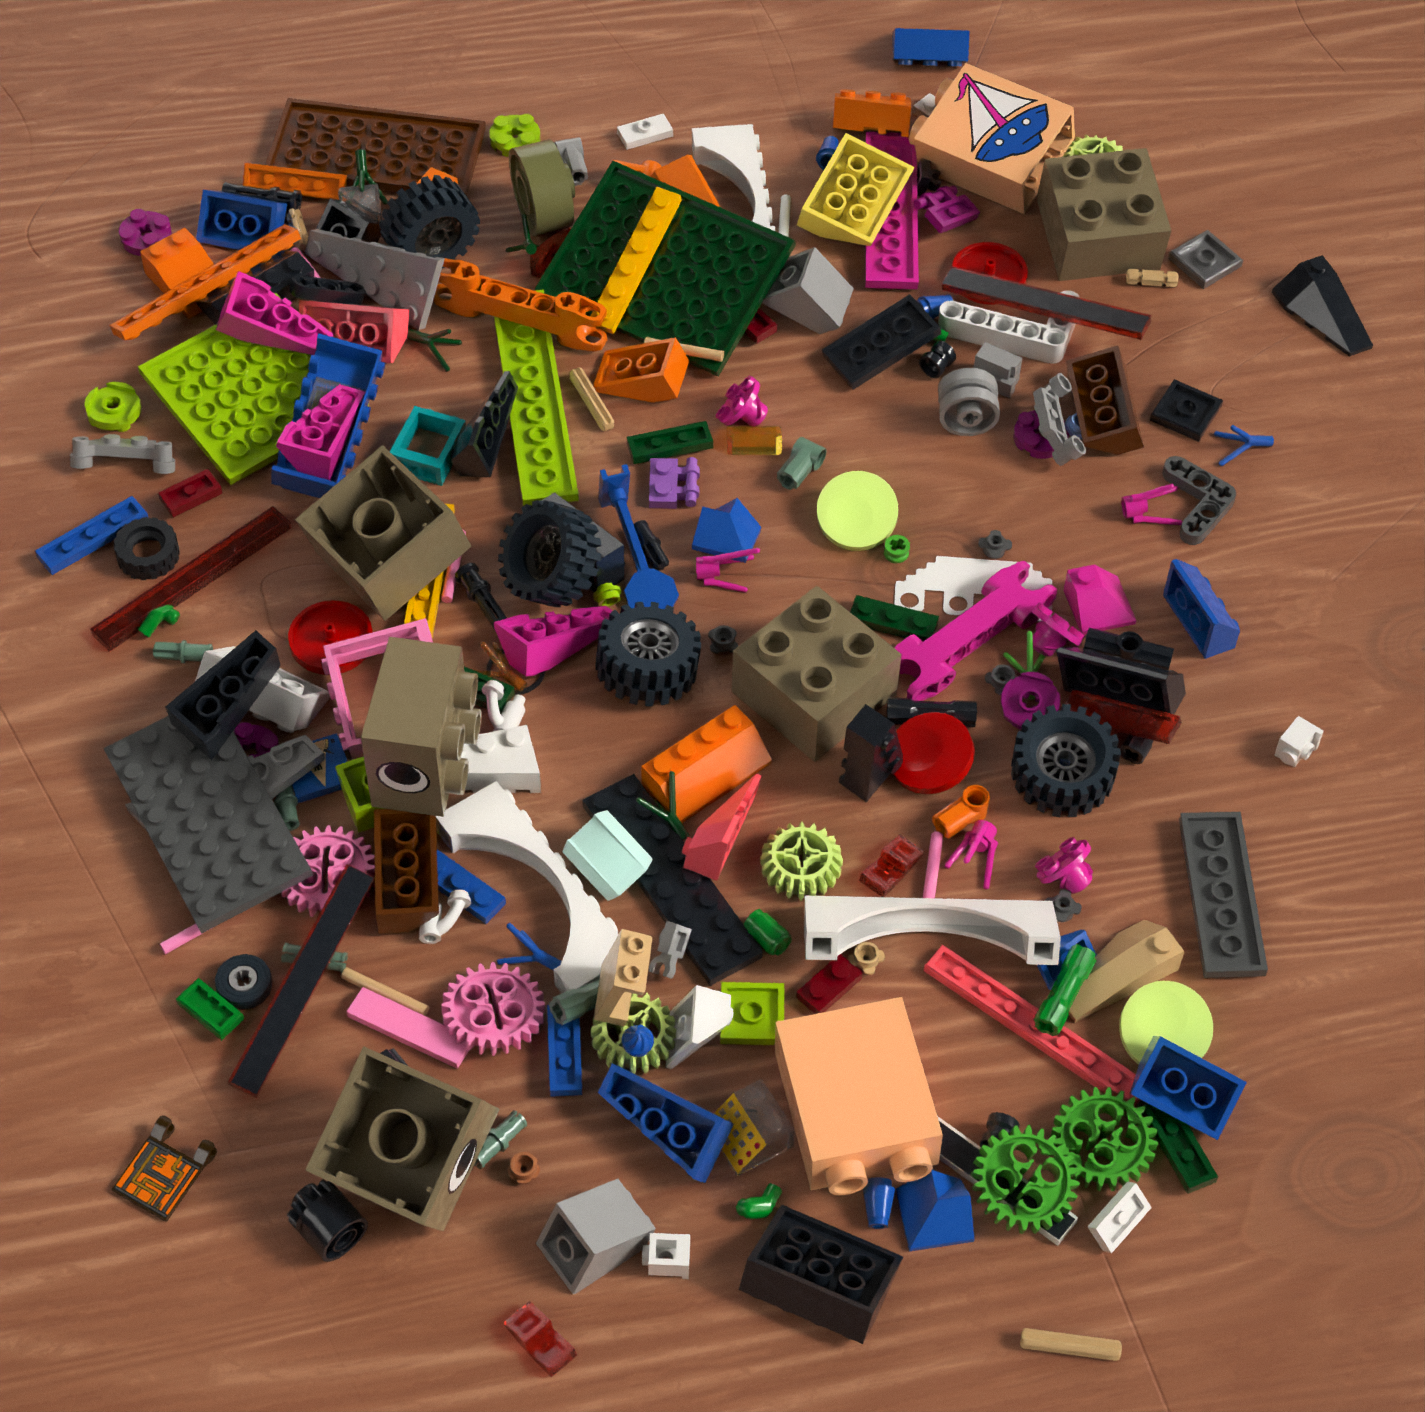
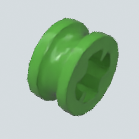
M901 535L888 537L885 541V558L892 563L904 562L909 556L910 542Z

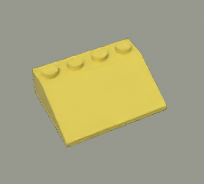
M845 133L802 207L797 226L819 237L871 246L912 174L914 167Z

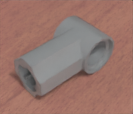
M581 138L555 141L554 143L563 163H566L570 168L574 185H582L588 179V172L584 162Z

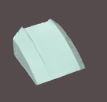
M608 810L594 814L593 818L575 835L567 839L562 851L607 901L620 896L647 871L653 860Z

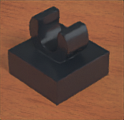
M921 159L917 166V196L924 194L927 188L937 191L941 185V181L938 180L941 172L935 169L931 170L930 160Z

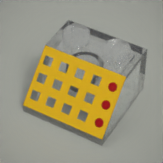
M762 1079L734 1092L714 1112V1114L734 1124L721 1151L737 1177L794 1147L795 1129Z

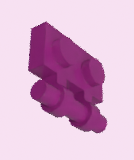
M954 185L940 187L936 192L924 193L919 199L914 200V207L916 209H927L924 216L939 233L976 220L980 214V211L965 194L959 197L956 196L958 190Z

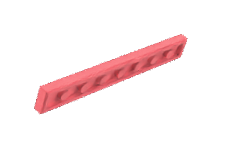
M943 944L924 965V972L1094 1087H1097L1104 1094L1106 1089L1110 1087L1112 1096L1116 1097L1122 1090L1124 1091L1123 1100L1128 1101L1130 1098L1135 1097L1130 1094L1135 1073L1065 1026H1063L1059 1035L1056 1036L1040 1032L1035 1027L1033 1020L1039 1010L1037 1007ZM1135 1097V1098H1136V1099H1135V1103H1134V1107H1135V1108L1137 1107V1105H1138V1104L1140 1103V1101H1141V1100L1138 1099L1137 1097Z

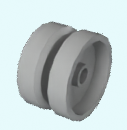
M961 368L948 373L941 379L938 384V402L940 404L939 419L943 428L956 435L975 436L989 431L997 424L1000 408L998 385L993 375L978 368Z

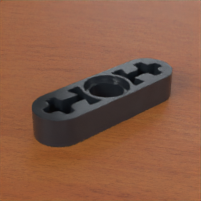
M301 275L292 277L289 292L300 299L355 305L363 303L366 293L364 287L355 282Z

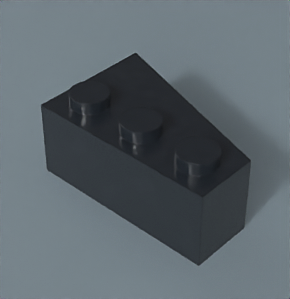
M865 704L846 727L843 750L848 752V757L842 760L841 766L846 771L839 777V783L867 802L889 774H894L899 770L903 763V753L894 723Z

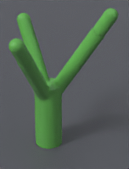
M1032 631L1027 632V670L1008 652L1003 653L1004 658L1020 674L1038 672L1045 658L1044 655L1040 654L1033 666ZM1030 695L1028 699L1034 700L1035 696Z

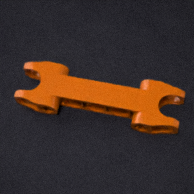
M445 258L443 267L449 268L451 272L449 274H440L438 282L442 284L437 285L433 299L437 306L464 317H475L480 313H484L556 335L557 341L561 345L576 350L600 351L607 342V334L603 329L597 327L602 325L604 318L607 316V310L602 304L572 292H563L554 297L480 275L479 268L472 263ZM443 293H449L452 295V297L449 299H442L439 297V295ZM588 311H597L599 313L596 317H590L585 314ZM586 336L598 337L600 340L598 342L591 343L588 342L585 338Z

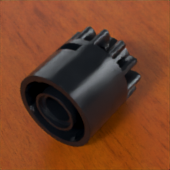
M324 1179L319 1182L318 1186L311 1183L299 1190L290 1205L293 1209L286 1214L291 1225L325 1262L334 1261L350 1251L361 1240L368 1227V1221L333 1183L326 1182Z

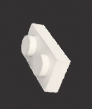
M1127 1181L1087 1227L1101 1249L1112 1253L1152 1207L1138 1185Z

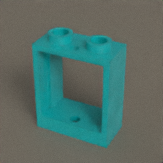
M414 406L390 453L419 480L442 486L453 466L451 452L456 447L458 437L466 427V420L435 412L431 409ZM418 428L450 436L438 458L407 450Z

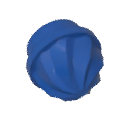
M641 1024L629 1027L622 1035L624 1050L634 1057L646 1055L654 1045L652 1032Z

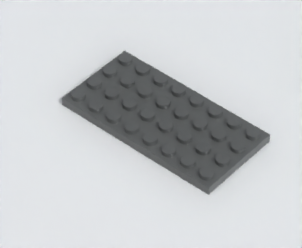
M169 716L103 748L201 934L313 876L310 866L234 732L231 733L212 761L171 724Z

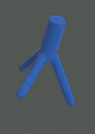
M1232 425L1230 429L1238 435L1219 431L1214 432L1216 437L1245 442L1241 447L1219 462V466L1225 465L1251 446L1272 447L1274 444L1273 436L1249 435L1235 425Z
M511 923L506 925L507 929L533 955L501 958L497 960L498 965L538 962L553 971L561 965V960L539 949L524 930L519 931Z

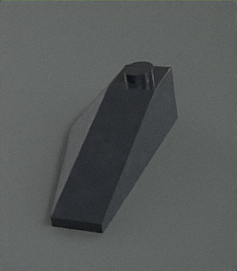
M1323 255L1299 263L1272 289V294L1291 315L1296 313L1305 320L1304 324L1309 328L1315 327L1324 333L1327 341L1349 357L1372 349L1373 343L1337 273Z
M504 371L458 437L456 447L451 452V462L460 476L491 478L518 390V386L510 371Z

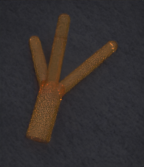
M482 641L480 646L500 671H475L490 677L503 678L518 691L522 692L528 683L508 667L496 641L492 643L495 650L494 653Z

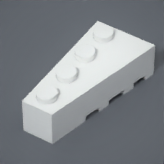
M527 725L479 734L476 745L464 744L461 758H466L469 761L465 790H473V793H476L497 781L503 790L508 789L511 793H515L516 790H530V793H541L540 772Z

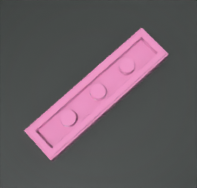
M362 987L347 1010V1017L458 1069L469 1052L466 1048V1040L457 1044L456 1034L449 1036L447 1026Z

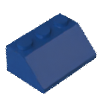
M895 28L892 32L893 60H898V65H913V61H923V66H937L938 61L947 62L949 67H962V62H968L970 31Z
M203 189L196 239L200 243L241 250L284 225L287 204Z
M1178 559L1172 560L1163 596L1203 657L1206 659L1234 649L1240 634L1239 625L1225 610L1224 602L1221 598H1217L1211 589L1209 580L1203 577L1197 567Z
M1153 1036L1139 1063L1130 1094L1218 1140L1247 1082L1161 1036Z

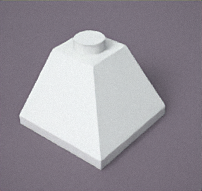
M696 985L670 1011V1016L675 1018L676 1038L674 1039L675 1048L669 1050L666 1068L673 1069L718 1035L726 1026L730 1025L733 1018L730 994Z

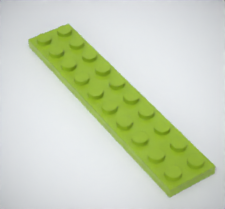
M535 290L537 292L544 293V290ZM494 317L502 374L504 371H510L518 386L509 419L523 506L526 504L532 506V501H541L554 492L567 502L579 501L551 333Z

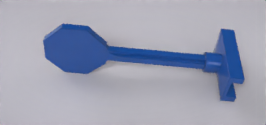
M627 464L621 465V473L607 476L605 469L600 470L598 491L601 508L611 505L615 507L637 570L624 589L627 604L631 609L635 608V602H643L644 607H650L651 602L659 603L658 608L665 609L666 605L673 607L679 598L674 579L654 568L650 569L648 567L626 504L628 502L630 471Z

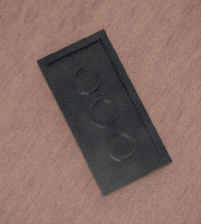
M909 294L822 349L824 358L854 390L939 336L941 328Z

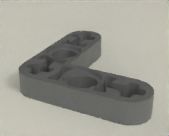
M1169 457L1166 459L1162 471L1164 479L1201 500L1183 520L1180 538L1189 545L1200 544L1233 507L1236 490L1227 482L1182 457ZM1202 480L1206 483V486L1197 487L1192 481ZM1210 510L1215 516L1211 518L1205 517L1201 514V511ZM1199 524L1198 531L1195 530L1193 533L1189 532L1193 531L1196 525Z

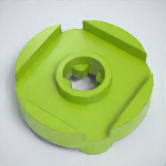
M530 114L497 116L490 128V144L495 151L496 148L502 151V155L509 157L511 148L540 141V128L534 122V117Z
M109 382L106 383L107 387L100 390L96 387L90 391L85 399V409L89 423L92 426L103 430L125 432L130 429L131 424L140 416L142 407L139 396L129 384ZM114 403L118 404V407L116 408H108V406H113Z

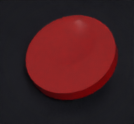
M979 242L971 244L960 250L952 262L953 269L1022 286L1026 285L1028 269L1025 260L1017 251L1000 243ZM955 287L962 296L976 303L996 305L1011 301Z
M322 601L305 608L294 618L289 628L288 641L291 654L300 666L313 673L325 675L321 660L326 658L323 646L373 633L368 616L357 606L344 601ZM366 658L340 664L341 673L356 668Z
M940 712L923 713L907 720L896 730L903 753V763L893 775L904 788L919 794L941 793L960 783L970 771L975 755L974 743L966 726L957 718Z

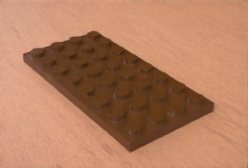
M287 98L265 165L347 175L346 186H352L357 175L355 151L362 149L366 152L367 172L380 190L397 192L402 188L406 191L410 188L408 183L412 181L417 183L430 167H433L458 178V186L467 197L485 134L486 123L480 120ZM365 179L364 188L372 189L368 181Z

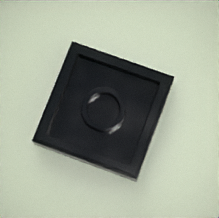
M1174 379L1151 413L1150 421L1199 442L1222 407L1223 400Z

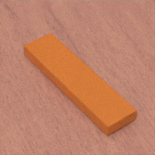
M252 163L244 164L243 186L269 190L271 187H279L280 190L291 192L300 190L302 196L331 198L345 201L347 175Z

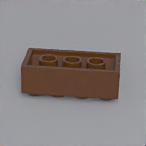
M1119 346L1067 360L1066 365L1084 446L1115 455L1144 448L1127 370Z
M374 809L375 909L378 933L411 932L439 915L436 816L392 809Z

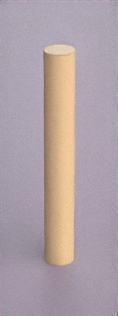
M646 337L644 343L659 341V339ZM679 343L687 356L723 361L724 351Z
M348 967L342 973V979L360 988L364 987L424 1016L429 1011L428 1005Z

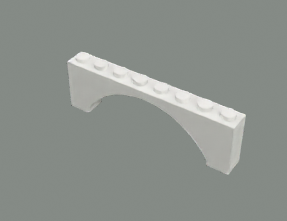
M753 124L692 128V152L695 163L713 169L732 181L747 197L754 214L752 221L775 231V226H770V223H772V208L766 205L769 204V191L763 187L766 186L765 170H760V168H763L762 152H757L760 149L759 135H754Z
M495 781L446 809L444 817L436 816L437 833L452 853L458 850H479L505 855L532 867L554 886L564 902L571 924L565 955L561 965L554 969V983L561 994L600 979L602 962L618 936L617 926L610 917L605 918L600 912L601 909L597 900L592 895L588 896L585 893L578 876L574 873L572 875L569 873L562 856L558 852L553 853L549 848L546 836L542 831L537 832L534 829L529 815L525 810L520 811L515 805V799L508 789L503 790L499 783Z
M805 896L804 939L806 960H837V956L845 950L873 938L896 933L929 931L959 934L990 942L1015 953L1026 960L1027 964L1058 965L1061 937L1053 901Z

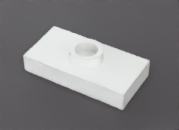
M663 113L618 126L617 134L626 150L673 137V128Z

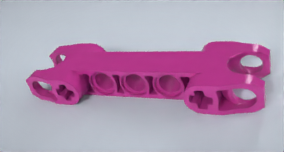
M1020 561L1003 568L991 576L981 590L985 597L924 642L913 634L896 645L895 649L902 654L899 674H909L917 679L907 689V698L915 701H924L939 694L954 680L956 676V671L952 668L954 665L1013 622L1021 629L1030 627L1040 619L1032 612L1039 602L1049 608L1056 599L1058 589L1052 584L1045 585L1038 590H1028L1022 587L1021 584L1029 576L1030 565L1025 561Z

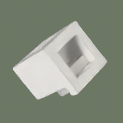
M1298 716L1279 739L1274 755L1285 764L1295 767L1301 759L1307 760L1313 750L1316 751L1324 731Z
M650 1233L649 1245H643L642 1265L648 1266V1275L682 1276V1279H689L690 1234Z

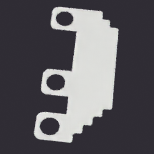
M937 556L935 563L928 562L925 569L918 568L916 575H907L905 581H896L894 605L905 607L900 601L901 596L905 593H913L918 597L919 602L914 607L906 608L922 611L924 609L925 590L944 591V612L949 615H961L973 606L974 594H982V587L991 576L1017 562ZM1028 563L1030 565L1029 576L1021 584L1022 587L1028 590H1038L1045 585L1052 584L1050 578H1043L1042 572L1034 571L1033 564ZM959 596L963 597L968 605L965 610L955 611L950 607L949 601L953 597Z

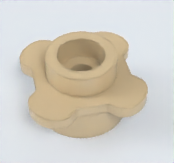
M866 941L859 943L855 948L854 954L848 956V961L862 969L865 975L874 974L875 967L885 959V954L882 950H879L875 944Z

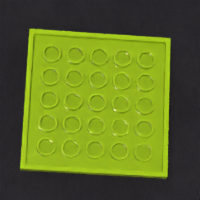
M216 324L138 366L139 374L225 480L232 485L278 459L279 449L276 447V444L285 426L293 419L295 401L300 399L303 378H307L311 355L241 341L217 331ZM317 391L312 409L319 404V400L327 393Z

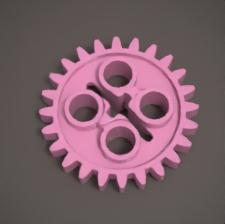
M327 825L325 832L321 833L316 826L314 827L313 835H309L304 830L302 831V840L293 837L313 873V876L281 892L283 898L287 897L289 906L297 903L298 912L301 913L306 908H309L311 917L315 915L317 910L321 911L323 915L338 887L336 885L341 882L349 866L373 877L369 887L375 886V855H372L371 846L365 845L363 837L355 839L353 830L344 835L342 826L335 833L331 831L330 825ZM330 849L328 857L330 866L327 871L328 892L324 894L325 850ZM310 857H317V858L312 859V860H309V859H308V858H310ZM308 883H315L312 886H305ZM369 888L367 889L364 895L365 897H369L370 895Z
M492 962L490 969L485 970L484 966L480 963L478 965V972H474L468 967L466 968V978L457 974L456 984H448V992L443 994V1024L448 1026L449 1036L456 1034L457 1044L466 1040L468 1051L476 1045L481 1055L486 1048H490L492 1056H495L497 1048H502L504 1053L508 1054L510 1045L519 1050L521 1049V1039L530 1043L531 1033H539V1024H543L545 1013L543 991H538L537 981L530 983L529 973L520 977L519 967L510 972L508 971L507 963L501 969H497L495 962ZM486 987H488L491 991L493 1007L495 1012L498 1013V1022L501 1027V1030H499L496 1026L493 1007L491 1004H489V995L486 991Z

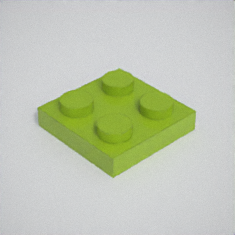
M721 982V992L731 995L733 1018L730 1025L720 1032V1044L775 1045L776 1022L784 1020V983Z

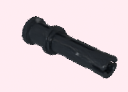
M227 182L222 186V192L286 203L287 209L300 210L302 193L300 190L291 192L280 190L279 187H271L269 190L229 184Z
M467 563L457 570L455 579L464 586L468 599L478 604L494 628V622L506 619L507 617L490 593L491 585L487 580H483L478 573V566L475 563Z

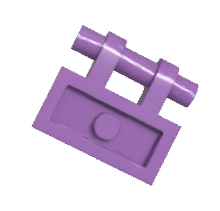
M650 458L649 508L677 509V500H685V504L688 507L696 506V500L699 497L697 479L700 477V468L697 466L696 458H687L686 466L678 467V459ZM686 481V485L677 487V482Z

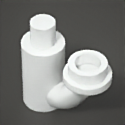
M489 680L483 685L482 692L487 699L488 716L494 726L493 731L518 727L525 713L523 705L526 699L522 695L516 694L512 701L506 703L500 714L498 700H501L504 695V687L498 681Z
M454 890L450 893L447 903L451 908L443 919L442 905L439 903V915L420 926L419 940L421 942L435 944L441 941V935L449 931L457 921L462 910L471 905V898L467 891Z

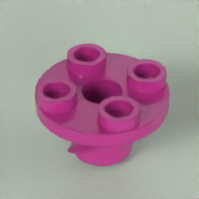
M749 375L739 386L734 383L727 390L725 396L728 399L717 411L716 418L726 426L734 424L739 419H742L751 427L758 426L765 419L768 412V407L760 401L757 395L760 388L759 381Z
M1039 602L1032 612L1042 620L1037 623L1036 632L1033 635V648L1041 655L1051 657L1059 647H1063L1066 644L1067 639L1079 646L1086 637L1073 626L1068 630L1070 625L1058 614L1054 613L1051 617L1050 615L1053 611Z
M1071 837L1061 843L1059 846L1060 850L1051 857L1049 855L1045 856L1036 863L1035 867L1038 870L1037 878L1041 883L1046 884L1059 879L1061 889H1066L1071 894H1075L1084 890L1091 883L1093 870L1088 863L1083 861L1091 851L1090 844L1086 840L1076 841L1074 837Z

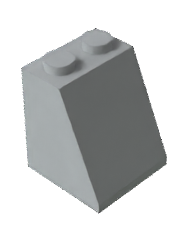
M813 247L787 259L763 300V304L816 333L823 334L831 330L834 331L842 325L843 317L850 303L854 288Z
M615 1179L558 1202L536 1244L572 1294H575L642 1251L643 1245H647L650 1240V1233H654L656 1228L650 1218L645 1215L635 1202L631 1193L626 1190L619 1179Z

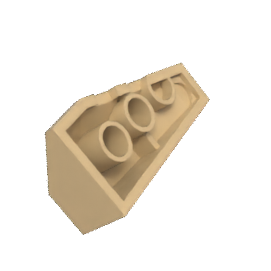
M1142 920L1119 932L1095 957L1097 961L1071 1005L1069 1016L1076 1023L1133 994L1144 985L1156 982L1178 971L1184 950L1167 927L1147 920Z

